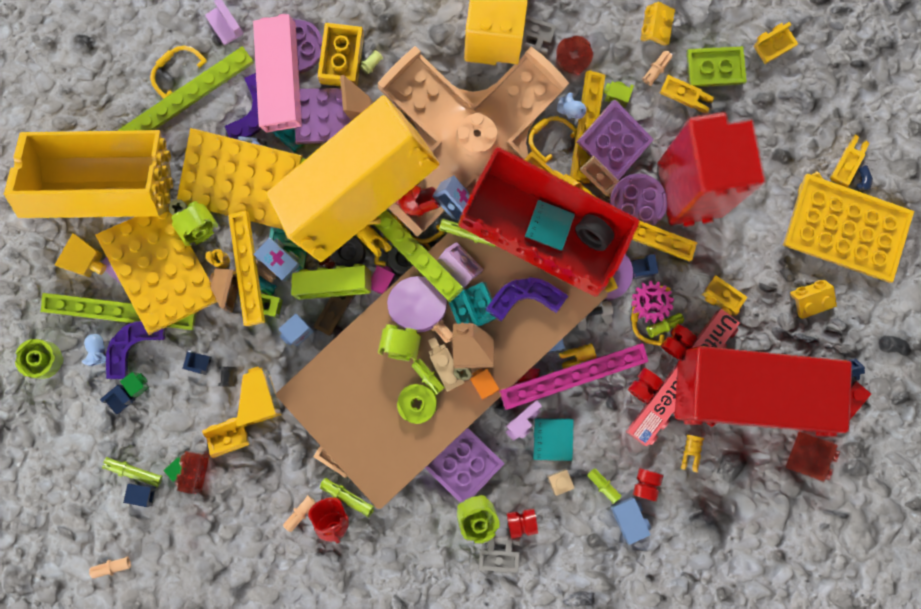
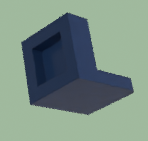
M655 254L631 260L633 279L655 276L659 273Z
M188 350L182 369L207 375L212 357Z
M117 384L100 401L107 403L115 414H119L133 403L135 399L130 396L123 385Z
M127 484L123 503L150 507L153 504L156 487Z

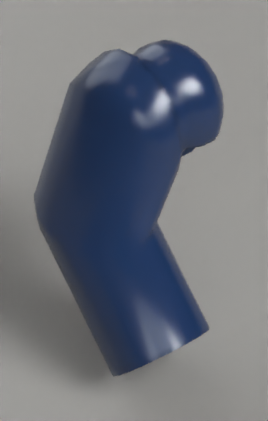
M865 165L858 168L862 177V183L857 184L856 187L861 193L864 191L868 192L873 182L870 170Z

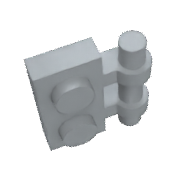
M525 16L521 51L523 49L528 50L532 46L546 57L548 49L543 48L542 44L550 45L556 25ZM526 39L536 40L537 43L536 45L528 43Z
M506 535V537L494 536L491 540L485 542L488 544V549H480L479 570L518 573L519 552L512 551V545L520 546V538L511 539L510 535ZM494 544L506 545L505 551L494 550Z

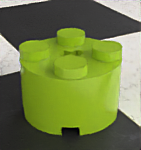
M197 201L190 203L186 209L175 213L171 217L173 228L186 246H191L190 243L193 242L197 245L206 241L214 234V227L218 228V223L206 206L199 204Z
M387 324L386 328L382 329L378 354L383 355L385 352L389 353V358L410 361L411 357L413 361H417L421 336L415 329L406 328L404 331L399 330L397 326Z
M30 339L23 342L17 348L15 354L17 370L22 375L30 378H50L59 371L64 362L58 346L50 341L41 339Z
M480 495L468 498L458 505L457 521L461 534L466 540L480 544L488 542L495 536L500 522L495 507L490 500Z

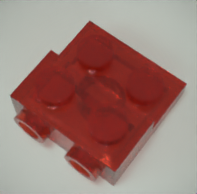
M799 431L785 468L825 484L826 480H831L834 471L830 469L832 462L838 461L841 451L837 450L838 445Z
M185 451V454L180 459L181 473L177 475L175 482L177 491L189 494L202 492L210 453Z

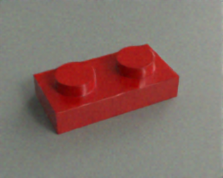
M857 381L851 384L850 420L871 396V393Z

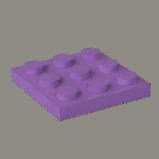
M341 88L300 89L302 127L295 128L296 144H325L351 122L350 118L343 111Z
M613 100L576 143L591 158L595 156L619 180L654 139L616 100Z
M467 428L425 469L461 503L473 497L505 463Z

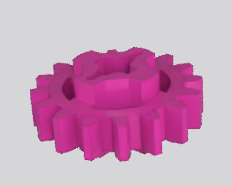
M649 281L648 286L642 283L641 289L637 287L635 290L636 294L632 295L634 301H632L631 306L635 307L633 312H639L638 318L645 317V322L652 319L653 323H656L657 318L663 321L664 316L668 317L670 315L669 311L673 309L671 303H673L674 298H669L672 292L665 291L666 285L662 288L659 287L660 282L653 285L652 281ZM662 297H663L664 300H665V306H664V303H663L662 300H661ZM640 299L644 304L643 307L640 305Z

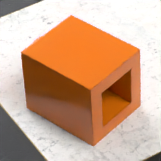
M480 368L472 373L473 377L470 380L482 400L500 390L488 369L483 370V368Z

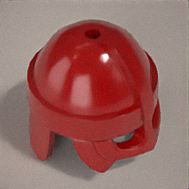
M419 182L397 200L396 203L406 214L422 216L441 207L432 197L436 189L429 187L421 190V187L418 186Z
M338 498L322 499L315 503L308 512V517L320 539L336 542V544L341 542L349 527V519Z

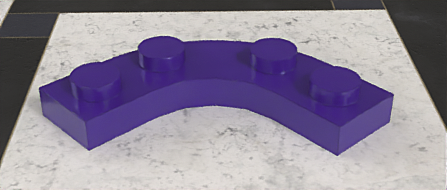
M256 73L244 78L253 100L251 110L243 118L224 126L230 138L238 139V136L251 137L262 129L259 126Z
M538 278L516 279L507 283L498 291L485 311L502 322L518 301L534 299L557 313L568 298V295L552 284Z
M141 321L122 327L112 337L107 348L106 379L125 378L128 375V354L131 347L138 341L165 340V328L148 335Z

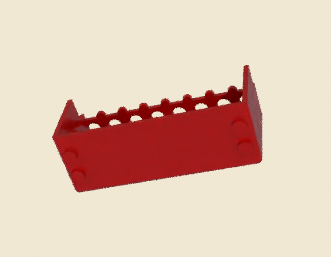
M725 112L690 118L657 162L660 182L667 196L666 213L668 223L671 226L683 224L684 227L694 226L695 222L702 221V224H709L714 222V219L723 218L765 183L753 120L728 124Z
M496 147L470 194L458 225L464 230L597 297L606 288L611 277L618 271L640 221L636 217L500 147ZM538 200L575 214L562 251L524 237ZM585 215L597 216L612 228L615 236L606 250H594L584 244L576 235L575 228Z
M705 346L688 348L686 350V360L678 361L675 418L677 420H684V424L703 425V422L816 432V436L837 437L838 433L849 432L852 363L847 360Z

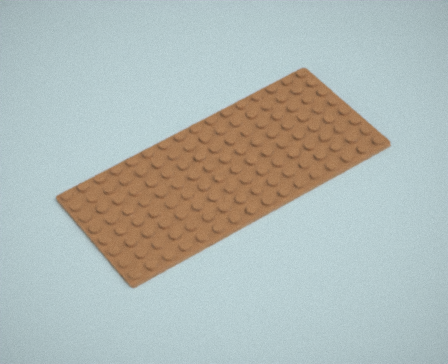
M447 233L428 251L437 261L446 248L457 242L483 269L478 276L468 283L464 290L481 282H486L492 299L507 283L516 279L528 278L544 280L568 295V298L557 313L534 299H524L518 301L511 308L502 322L496 319L479 327L494 337V367H485L483 370H489L500 390L513 386L608 295L604 289L597 297H594L497 246L494 248L479 242L477 244L473 240ZM414 266L404 273L276 393L277 398L377 509L383 508L501 397L500 391H497L482 400L470 380L473 377L471 374L468 380H464L465 384L449 392L444 388L436 395L437 409L433 417L427 422L421 424L410 423L400 416L397 409V401L401 391L412 384L428 386L425 382L422 383V378L413 369L412 364L415 361L411 357L410 361L389 358V353L378 354L382 329L386 328L387 324L397 326L399 330H404L392 321L387 303L391 290L400 281L410 277H424ZM447 301L446 313L442 319L446 327L453 334V324H457ZM431 329L419 332L421 342L417 360L421 359L431 372L434 371V376L443 385L430 358L429 351L432 348L428 340L435 337L440 346L445 344L453 358V339L445 343ZM471 368V372L473 373L480 368ZM417 398L414 399L412 407H416L419 410L422 401H418Z

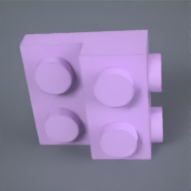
M537 400L505 426L508 429L505 433L512 441L518 437L523 439L531 432L529 428L532 424L527 419H534L541 413L539 408L542 406Z

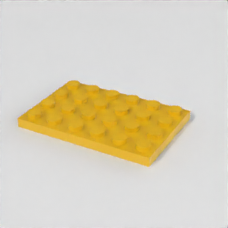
M190 128L177 199L182 200L186 205L197 201L199 204H204L209 211L227 216L248 211L251 222L283 229L266 197V192L300 165L303 156Z
M806 174L804 175L782 246L892 283L914 211Z
M167 206V212L160 216H136L95 234L148 335L217 302L211 289V282H209V278L192 247L186 246L173 228V220L171 219L173 215L169 211V206Z

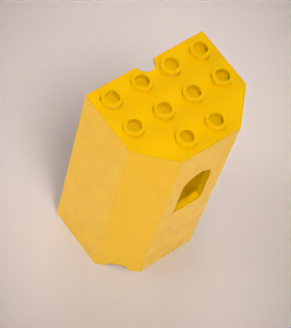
M160 130L20 132L13 156L14 167L10 168L3 194L18 218L160 216L167 212V206L171 203L170 189H173V179L171 178L170 170L171 152L167 150L166 139L162 137Z

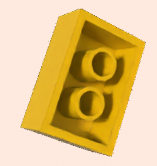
M325 23L317 76L320 84L341 87L340 76L344 75L358 87L364 42L362 27Z

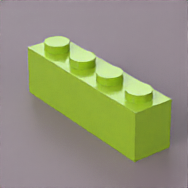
M354 264L353 267L336 266L335 269L321 267L314 271L301 269L299 272L292 273L291 295L298 300L371 293V271L363 264Z

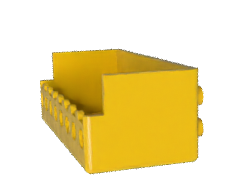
M470 0L465 32L464 60L466 62L496 65L497 62L518 65L528 0Z
M383 95L267 191L266 197L287 237L311 256L322 262L437 169L440 163L418 131L404 117L400 110Z

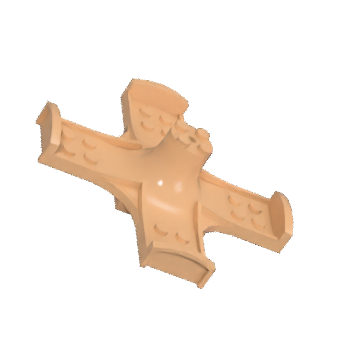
M414 46L378 82V89L411 120L422 139L440 163L437 169L420 182L418 186L421 187V190L429 187L437 189L442 181L454 175L471 194L496 147H500L523 160L527 157L526 141L528 130L534 121L563 93L569 82L542 54L531 46L519 60L518 65L515 64L497 83L488 89L475 92L461 90L452 85L421 55V51ZM396 202L389 207L415 234L414 237L417 239L445 212L440 207L422 216H415L403 212Z

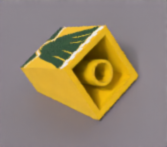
M254 367L248 369V373L243 375L236 422L238 427H247L282 415L268 370Z

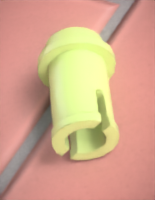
M374 50L365 61L361 62V70L366 74L372 73L373 68L383 59V56Z

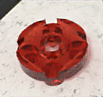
M574 35L561 40L556 50V63L561 69L568 73L580 74L590 66L593 52L591 44L587 39ZM574 51H577V52H578L577 55H578L579 57H578V58H576V57H575V58H572V57H571V54H569V53H570V52L573 53Z

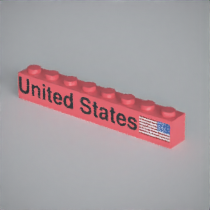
M724 310L716 311L697 336V340L691 348L698 346L726 348L727 344L725 342L729 337L733 338L739 330L737 327L740 323ZM678 363L666 377L659 391L654 393V397L649 404L644 406L625 431L643 446L652 445L658 438L656 435L658 431L665 429L670 422L668 418L672 413L675 414Z

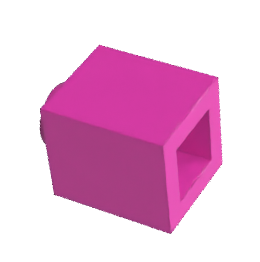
M377 266L371 277V290L382 295L391 287L396 277L392 273L393 270L387 266H382V268Z

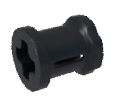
M219 367L221 371L219 387H236L234 371H236L237 367Z

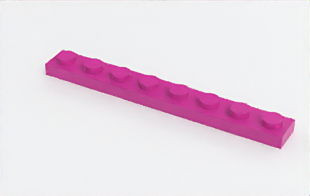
M641 343L499 391L505 409H510L649 361L644 345Z

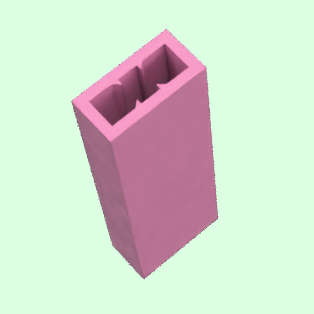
M280 14L276 17H264L260 20H255L253 25L259 126L266 133L302 127L296 24L289 14Z

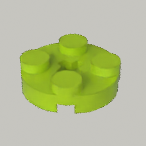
M412 384L401 391L397 401V409L404 420L410 423L421 424L433 417L437 409V399L428 387ZM416 398L418 401H422L419 410L416 407H412Z

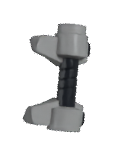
M607 299L603 300L598 307L594 308L577 324V328L585 330L586 318L599 314L606 325L612 323L613 308L611 302Z

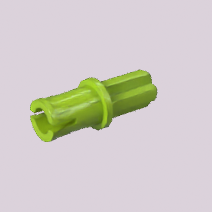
M677 313L666 319L664 318L663 321L647 326V333L653 338L665 331L669 332L676 324H682L684 317L681 313Z
M421 359L412 364L413 369L422 378V383L425 382L435 396L445 388L434 376V371L431 372Z
M596 468L587 474L590 480L599 488L598 491H602L612 504L621 498L622 495L610 484L611 481H607Z

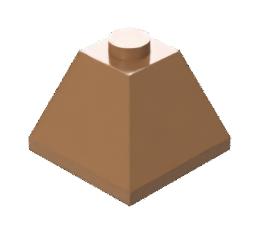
M342 75L340 79L343 111L352 121L374 102L365 92Z
M215 268L209 280L211 282V289L220 308L233 313L239 289L237 273L230 269Z
M473 323L453 324L454 369L494 367V337Z

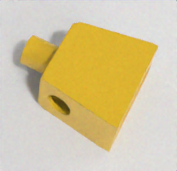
M73 233L55 263V266L86 277H91L93 272L102 275L107 268V265L100 262L103 254L83 238Z

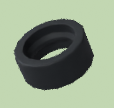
M585 215L575 228L579 239L588 247L597 251L606 250L615 236L612 228L604 220L594 215Z

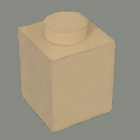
M566 469L547 476L552 491L556 496L575 489Z

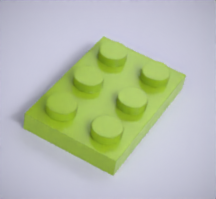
M743 46L688 49L686 51L690 85L709 87L746 84Z

